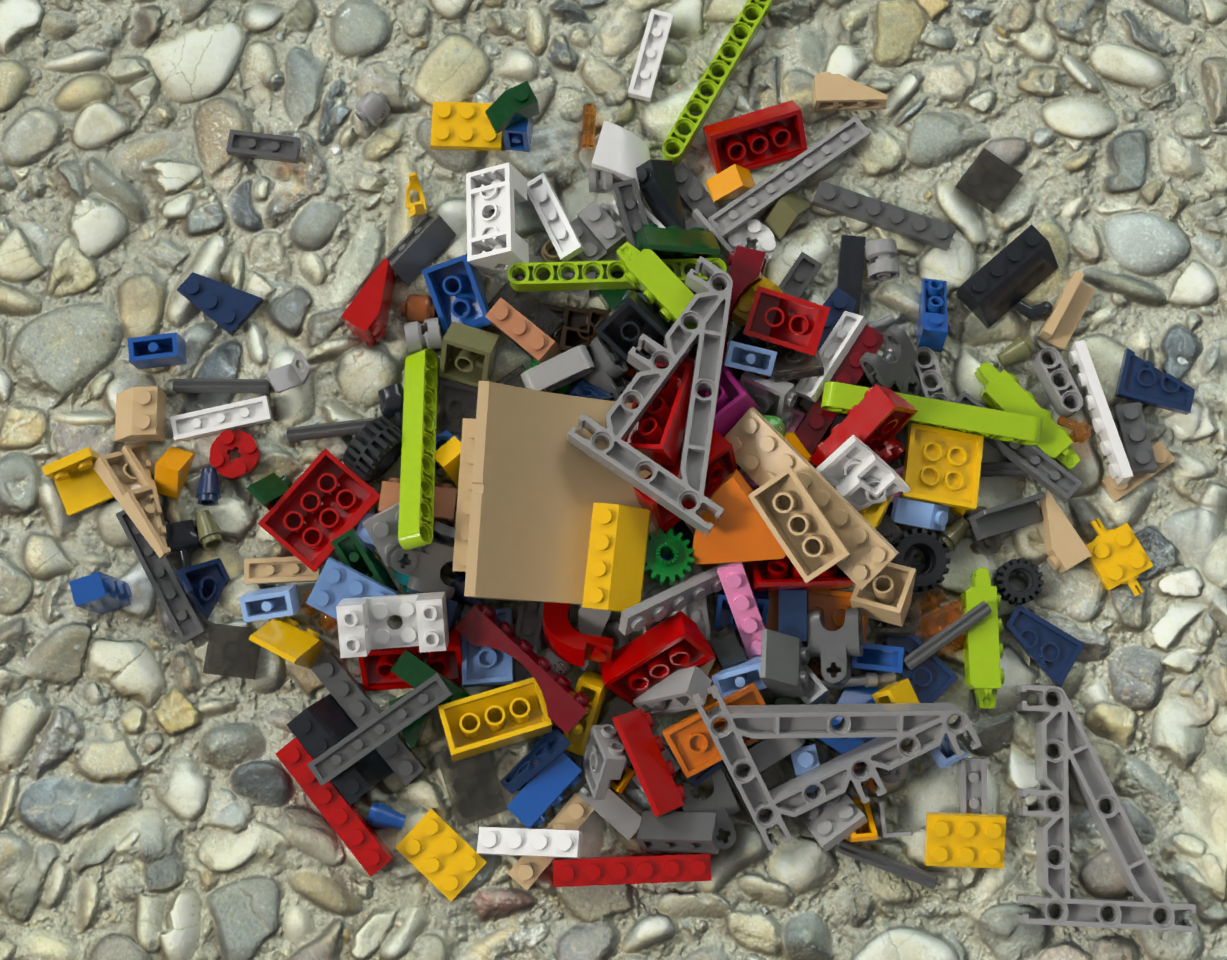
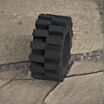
M1024 558L1011 559L997 569L998 572L994 575L996 582L993 584L998 589L997 593L1001 594V599L1009 601L1008 604L1022 605L1037 598V595L1042 591L1040 587L1044 585V580L1040 578L1043 574L1037 571L1039 567L1037 565L1033 566L1030 560L1024 561ZM1014 572L1022 573L1027 578L1025 590L1016 591L1011 587L1009 579Z

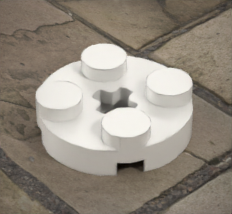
M752 219L729 235L728 244L734 251L737 245L745 247L747 241L751 240L756 242L755 250L767 253L769 256L767 263L771 260L776 246L775 237L772 231L766 225L760 223V221Z

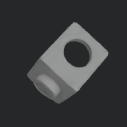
M297 351L291 363L268 371L266 377L275 392L281 393L305 384L312 369L302 352ZM299 361L303 365L304 372L300 368Z
M875 801L876 812L872 816L875 827L878 828L879 837L888 838L913 835L912 831L886 832L883 802Z

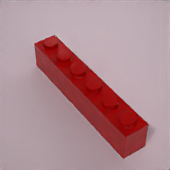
M296 737L275 753L370 877L379 873L396 858L371 825L366 823V819L357 807L350 805L331 781L323 786L320 785L307 765L314 759Z
M703 853L553 859L554 887L712 881L710 854Z

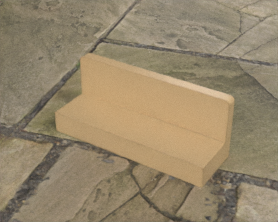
M1077 270L1068 278L1052 309V313L1047 318L1037 337L1061 351L1066 348L1095 293L1094 288L1081 282L1085 274Z

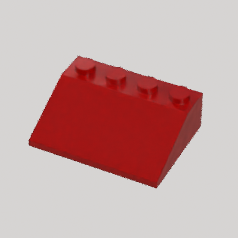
M325 448L260 520L258 525L315 573L335 551L331 541L350 529H354L380 500V494Z

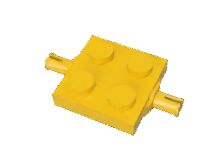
M1100 518L1090 522L1098 536L1092 542L1085 545L1091 553L1088 560L1106 590L1109 591L1118 585L1128 584L1134 596L1143 593L1144 590L1136 578L1142 572L1153 567V564L1128 523L1116 529L1106 530Z

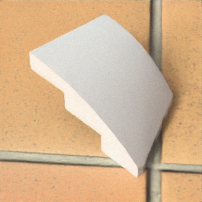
M604 121L591 167L613 173V178L625 181L635 178L640 190L636 168L651 159L647 143L632 132L616 124Z
M855 435L846 440L816 468L857 511L868 508L872 504L886 501L887 496L900 491L907 493L911 490L908 484L883 459Z

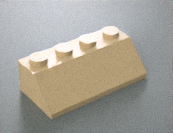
M791 466L747 495L805 583L815 579L850 555Z

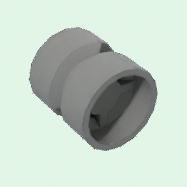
M877 239L865 244L866 260L870 261L867 264L869 280L887 281L900 275L899 262L897 259H894L898 255L895 240Z
M439 318L426 319L423 324H420L419 321L404 323L405 337L410 354L424 350L426 347L432 350L442 349L443 336Z

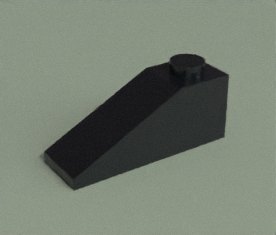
M650 159L637 167L636 172L640 191L656 218L666 228L668 226H680L681 229L686 230L673 161Z

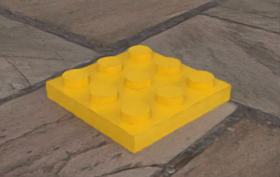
M916 423L909 424L903 480L911 490L907 493L901 491L900 498L971 511L977 509L984 436Z

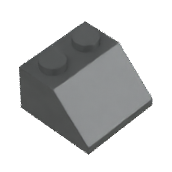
M763 629L760 679L774 698L805 696V687L809 685V677L806 671V663L809 662L808 648L803 645L800 638Z

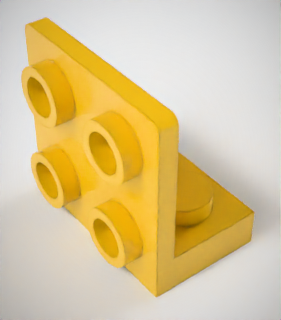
M89 447L42 466L44 475L55 481L66 513L69 516L114 498L113 494L93 469V465L100 455Z

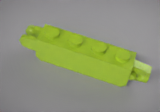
M629 242L624 243L616 251V254L625 266L627 281L634 287L637 285L643 291L642 295L645 300L651 305L654 303L660 309L659 313L664 320L675 323L695 295L651 249H643L640 252ZM687 323L684 325L687 329L690 330L696 328V326L692 323Z
M990 362L980 364V367L977 368L974 374L976 379L984 386L981 390V399L994 410L1041 418L1040 444L1035 446L1054 461H1057L1067 471L1080 462V458L1070 446L1073 443L1070 434L1065 428L1059 427L1053 421L1051 413L1044 408L1042 409L1035 402V397L1018 384V379L1012 373H1007L1005 370L1000 373Z
M983 566L972 571L970 576L972 578L970 579L971 587L961 593L962 616L983 601L992 610L988 616L962 633L965 686L970 690H974L978 709H993L996 706L997 689H1001V684H1004L1005 681L1004 670L1000 669V658H1003V645L999 643V633L1002 632V620L998 618L1001 596L1000 593H997L996 586H991L990 573Z

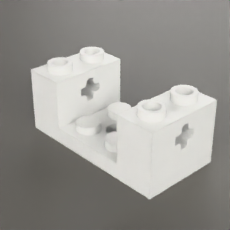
M509 162L467 173V261L485 276L506 272L516 263H529L528 243L515 233L514 206L516 203L527 201V179ZM495 209L493 216L486 218L490 210Z
M445 591L342 599L336 606L341 658L366 657L373 649L419 646L421 653L446 651L448 647L449 631ZM391 615L400 616L403 621L402 626L399 628L390 626L388 622Z

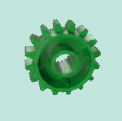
M659 529L657 536L652 532L649 533L644 575L648 574L650 576L649 581L657 580L661 586L664 582H668L672 586L676 579L682 582L684 574L689 575L691 571L689 566H693L695 561L694 558L690 557L693 555L694 549H687L690 540L682 541L681 532L677 536L673 535L672 529H669L667 534H664L663 530ZM667 554L671 557V560H663L660 555Z

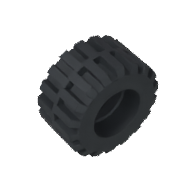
M384 416L370 421L349 443L343 456V464L366 483L380 478L393 466L401 455L402 431Z
M923 528L909 529L889 539V543L899 552L891 563L905 566L904 556L910 546L919 548L925 556V569L920 575L915 576L913 593L934 589L937 587V583L944 581L943 575L949 572L946 564L950 563V558H946L945 554L949 552L948 547L943 548L942 544L944 541L942 538L936 539V533L933 531L927 532V529Z

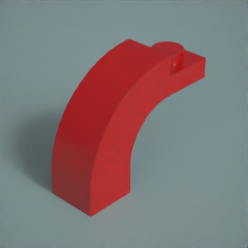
M544 602L543 637L547 646L556 656L580 667L585 666L586 660L612 662L613 638L587 635L575 630L569 623L570 603Z

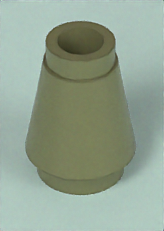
M1027 336L1023 338L1018 337L997 354V358L1000 364L1005 367L1032 358L1031 355L1036 353V350Z
M210 511L198 512L195 517L199 543L205 549H212L223 543V533L210 514Z
M959 517L947 525L945 531L939 530L936 532L935 538H942L944 541L942 544L943 548L948 547L949 552L954 551L970 528V525L964 518Z

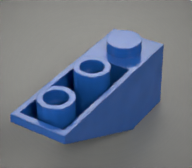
M922 278L917 325V349L928 347L934 352L941 353L948 333L946 281Z

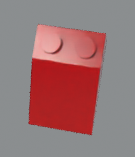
M386 258L383 259L341 316L352 333L372 346L376 342H380L386 335L396 275L389 260Z
M758 286L743 335L815 356L830 307Z

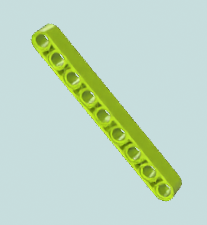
M748 0L665 139L662 146V160L673 161V166H677L682 162L769 14L773 0L764 2ZM748 17H753V18H755L756 20H749V19H747V18H748ZM736 36H743L744 39H738ZM730 54V55H732V56H734V57H733V58H726L724 55ZM720 73L723 76L715 77L713 74ZM709 92L712 95L706 97L703 96L702 93ZM692 111H697L701 114L698 116H694L690 113ZM686 130L689 134L681 135L679 131ZM674 149L678 151V153L675 155H671L667 151Z
M699 258L661 260L685 284L686 274L684 272L689 269L695 270ZM705 258L727 272V266L723 260L719 258ZM621 260L516 263L508 270L510 286L519 292L640 289L637 285L634 287L627 281L625 266ZM615 271H620L624 275L619 279H615L611 274ZM568 272L575 275L571 280H565L562 276ZM590 272H596L599 274V277L596 279H589L587 277V274ZM700 272L698 275H696L697 277L705 281H709V279ZM542 273L550 275L549 279L545 281L539 280L538 276ZM517 274H524L526 276L522 281H515L513 279Z
M430 348L408 355L405 359L398 540L401 547L406 551L431 544L433 541L438 359L435 352Z
M825 382L821 408L827 411L847 414L853 406L858 405L863 400L864 394L869 388L839 382ZM895 392L918 410L906 423L907 425L916 423L1023 445L1040 444L1042 419L1039 417Z

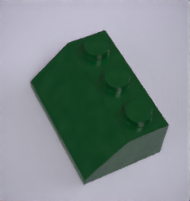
M645 224L636 232V249L640 252L643 249H651L660 259L700 258V256L703 258H716L720 255V248L713 232L705 231L704 228L695 227L690 230H684L680 226L658 228L657 224Z

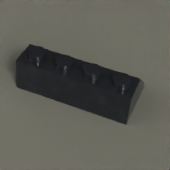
M1031 224L964 282L955 295L989 329L1058 269L1059 266L1049 241Z
M331 693L307 707L287 724L288 728L313 759H316L358 729ZM375 749L333 778L331 782L350 805H356L393 774L394 771Z

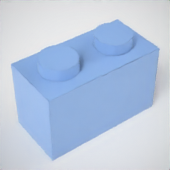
M296 584L248 591L239 598L244 623L294 615L301 608Z

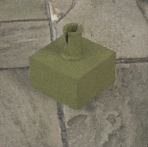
M452 321L442 341L439 376L477 388L479 381H490L495 369L499 335L488 332L485 327L480 330L481 328L477 329Z

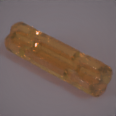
M593 103L583 105V149H594L596 105Z

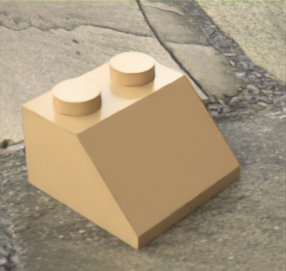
M158 386L132 387L117 393L115 442L165 441L166 393Z
M890 562L863 590L857 585L855 586L850 599L852 608H859L864 617L903 627L911 604L916 569Z

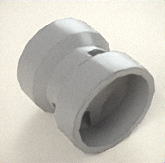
M588 168L589 193L597 192L598 190L612 192V173L597 170L596 168Z

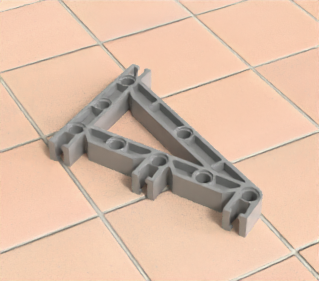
M700 256L695 270L691 269L686 275L685 285L697 294L665 335L664 347L645 334H642L638 340V347L633 346L628 352L627 362L641 372L635 375L605 415L606 428L585 414H582L579 418L577 429L581 431L585 428L592 434L590 440L576 434L577 429L573 426L568 432V442L702 534L708 536L714 524L711 522L708 524L697 515L698 511L702 509L713 515L714 520L717 522L724 511L722 507L704 496L733 281L728 273ZM700 272L705 277H707L709 281H705L697 277L696 275H698ZM721 285L724 287V290L718 291L713 286ZM687 323H692L696 326V328L690 330L687 329L684 325ZM697 344L678 478L624 440L693 346ZM644 349L652 357L651 359H646L637 354L636 351ZM657 362H664L668 367L659 369L655 364ZM706 390L710 396L703 398L697 392ZM629 401H634L638 404V407L636 409H629L625 404ZM604 441L609 447L605 450L597 449L595 444ZM646 470L651 473L652 477L650 479H642L638 473ZM691 500L694 502L695 507L693 509H686L682 506L681 502Z
M715 684L707 688L709 694H712L714 699H717L719 705L710 711H706L703 707V704L706 703L704 698H701L699 693L692 696L769 851L776 847L772 840L774 839L773 834L767 835L766 833L767 828L778 824L783 835L781 837L783 843L792 840L781 814L791 817L801 815L845 793L850 780L863 804L869 802L870 799L866 794V788L861 787V782L867 781L871 777L875 781L873 785L877 790L875 791L877 796L887 793L876 767L890 771L940 746L944 735L951 750L958 757L965 755L960 742L956 740V735L966 731L968 734L966 738L972 750L982 746L969 717L954 703L726 705ZM958 715L954 723H948L952 716ZM843 717L838 725H831L834 718ZM718 718L726 719L722 726L717 727L713 725L714 721ZM742 736L752 739L877 738L768 790ZM905 739H911L907 746L901 747V743ZM864 762L862 768L854 770L855 764ZM740 764H748L746 770L741 772L736 770ZM810 786H817V789L814 792H806V790ZM763 809H770L767 815H759Z
M1016 686V696H1021V693L1024 692L1037 694L1036 706H1027V701H1021L1020 704H1016V711L1044 714L1035 723V779L1044 787V790L1016 789L1017 799L1028 797V795L1038 797L1037 810H1028V806H1022V808H1017V815L1045 817L1036 827V883L1046 894L1045 896L1017 895L1018 905H1029V902L1039 903L1038 916H1029L1028 913L1017 914V922L1035 925L1197 932V924L1190 923L1189 919H1183L1182 924L1175 923V910L1189 911L1190 915H1196V905L1187 902H1170L1064 690L1057 686ZM1048 693H1052L1055 696L1054 706H1050L1046 701ZM1050 744L1056 748L1054 758L1049 757L1047 754V747ZM1068 771L1127 890L1135 897V900L1070 897ZM1050 797H1054L1057 801V807L1053 811L1047 805ZM1103 799L1108 802V810L1105 813L1100 810V802ZM1055 850L1058 858L1055 863L1051 864L1048 860V854L1050 851ZM1052 904H1056L1058 914L1051 918L1049 907ZM1108 906L1111 913L1109 918L1104 920L1101 913L1103 908ZM1161 909L1163 917L1161 921L1156 922L1155 912Z

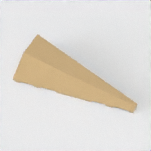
M140 441L124 445L121 451L99 456L93 465V469L158 557L161 559L168 555L171 549L167 547L165 538L166 527L162 525L161 521L162 510L155 480H152L150 473L151 462L147 460L146 442Z

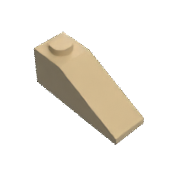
M822 72L814 76L812 83L813 111L883 110L887 102L886 94L843 75Z
M1047 492L1045 494L1046 497L1039 500L1040 514L1043 519L1041 522L1045 553L1048 556L1047 561L1051 568L1055 571L1057 570L1060 574L1090 557L1091 553L1051 493Z

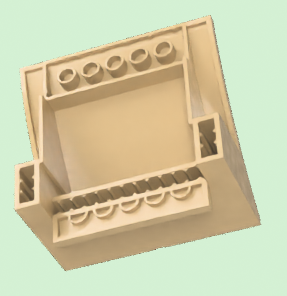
M479 381L476 419L463 418L452 571L466 572L464 596L489 600L583 603L594 502L642 508L638 503L634 486L568 442V432L573 426L577 429L579 418L582 414H585L606 428L605 415L616 401L544 392L491 381ZM626 403L625 405L631 409L633 403ZM585 428L581 431L579 429L576 431V434L587 440H590L592 434ZM604 441L595 444L597 449L605 450L609 447ZM642 470L638 473L639 477L642 479L646 478L651 474L649 471ZM650 520L649 533L652 532L657 536L658 530ZM648 574L644 575L643 588L652 583L649 581L650 576Z

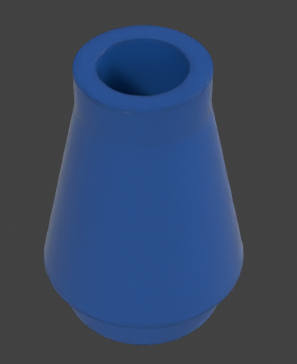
M372 802L366 823L372 824L371 827L402 830L406 815L395 811L381 802L379 804Z

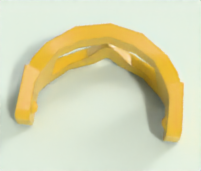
M410 173L408 175L410 182L406 187L405 204L406 208L410 209L407 216L412 218L425 215L428 212L417 173ZM411 190L419 192L420 201L410 202Z

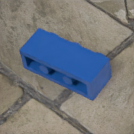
M96 572L69 581L76 607L105 614L131 605L129 598L132 597L129 585L115 577L102 572Z
M561 752L529 781L506 808L528 829L533 825L537 828L547 818L544 812L550 806L555 809L565 798L562 794L568 786L573 789L582 779L579 775L582 769L564 752Z

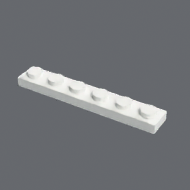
M1085 340L1076 341L1068 353L1069 361L1076 368V380L1078 386L1083 388L1085 406L1088 410H1091L1094 431L1099 433L1101 438V451L1104 456L1107 455L1110 463L1108 467L1110 476L1116 480L1117 485L1128 483L1134 475Z

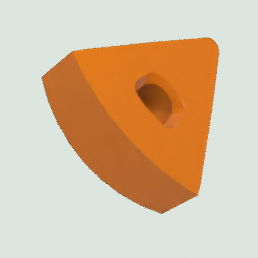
M738 470L731 473L717 487L710 498L711 501L724 509L718 522L714 520L713 515L704 510L700 516L708 524L711 522L714 525L708 536H705L697 529L695 530L693 540L694 564L783 559L786 556L785 551L747 495L752 493L753 490Z

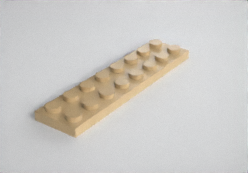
M754 407L750 408L724 437L732 444L736 463L759 487L789 466L792 467L850 553V555L836 565L861 590L899 554Z

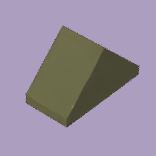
M792 191L778 201L763 224L772 231L775 238L781 241L811 208V205Z

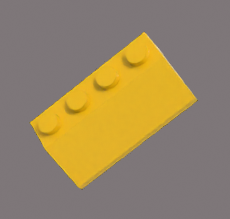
M594 502L582 603L583 608L622 612L641 602L651 510Z
M534 677L438 705L453 762L552 732V722L548 717L546 703Z

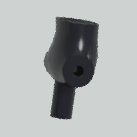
M398 383L379 390L378 395L382 415L387 419L395 418L398 428L402 431L404 388L402 384Z
M193 519L166 524L167 547L171 549L170 553L179 552L182 567L191 566L190 550L200 547Z

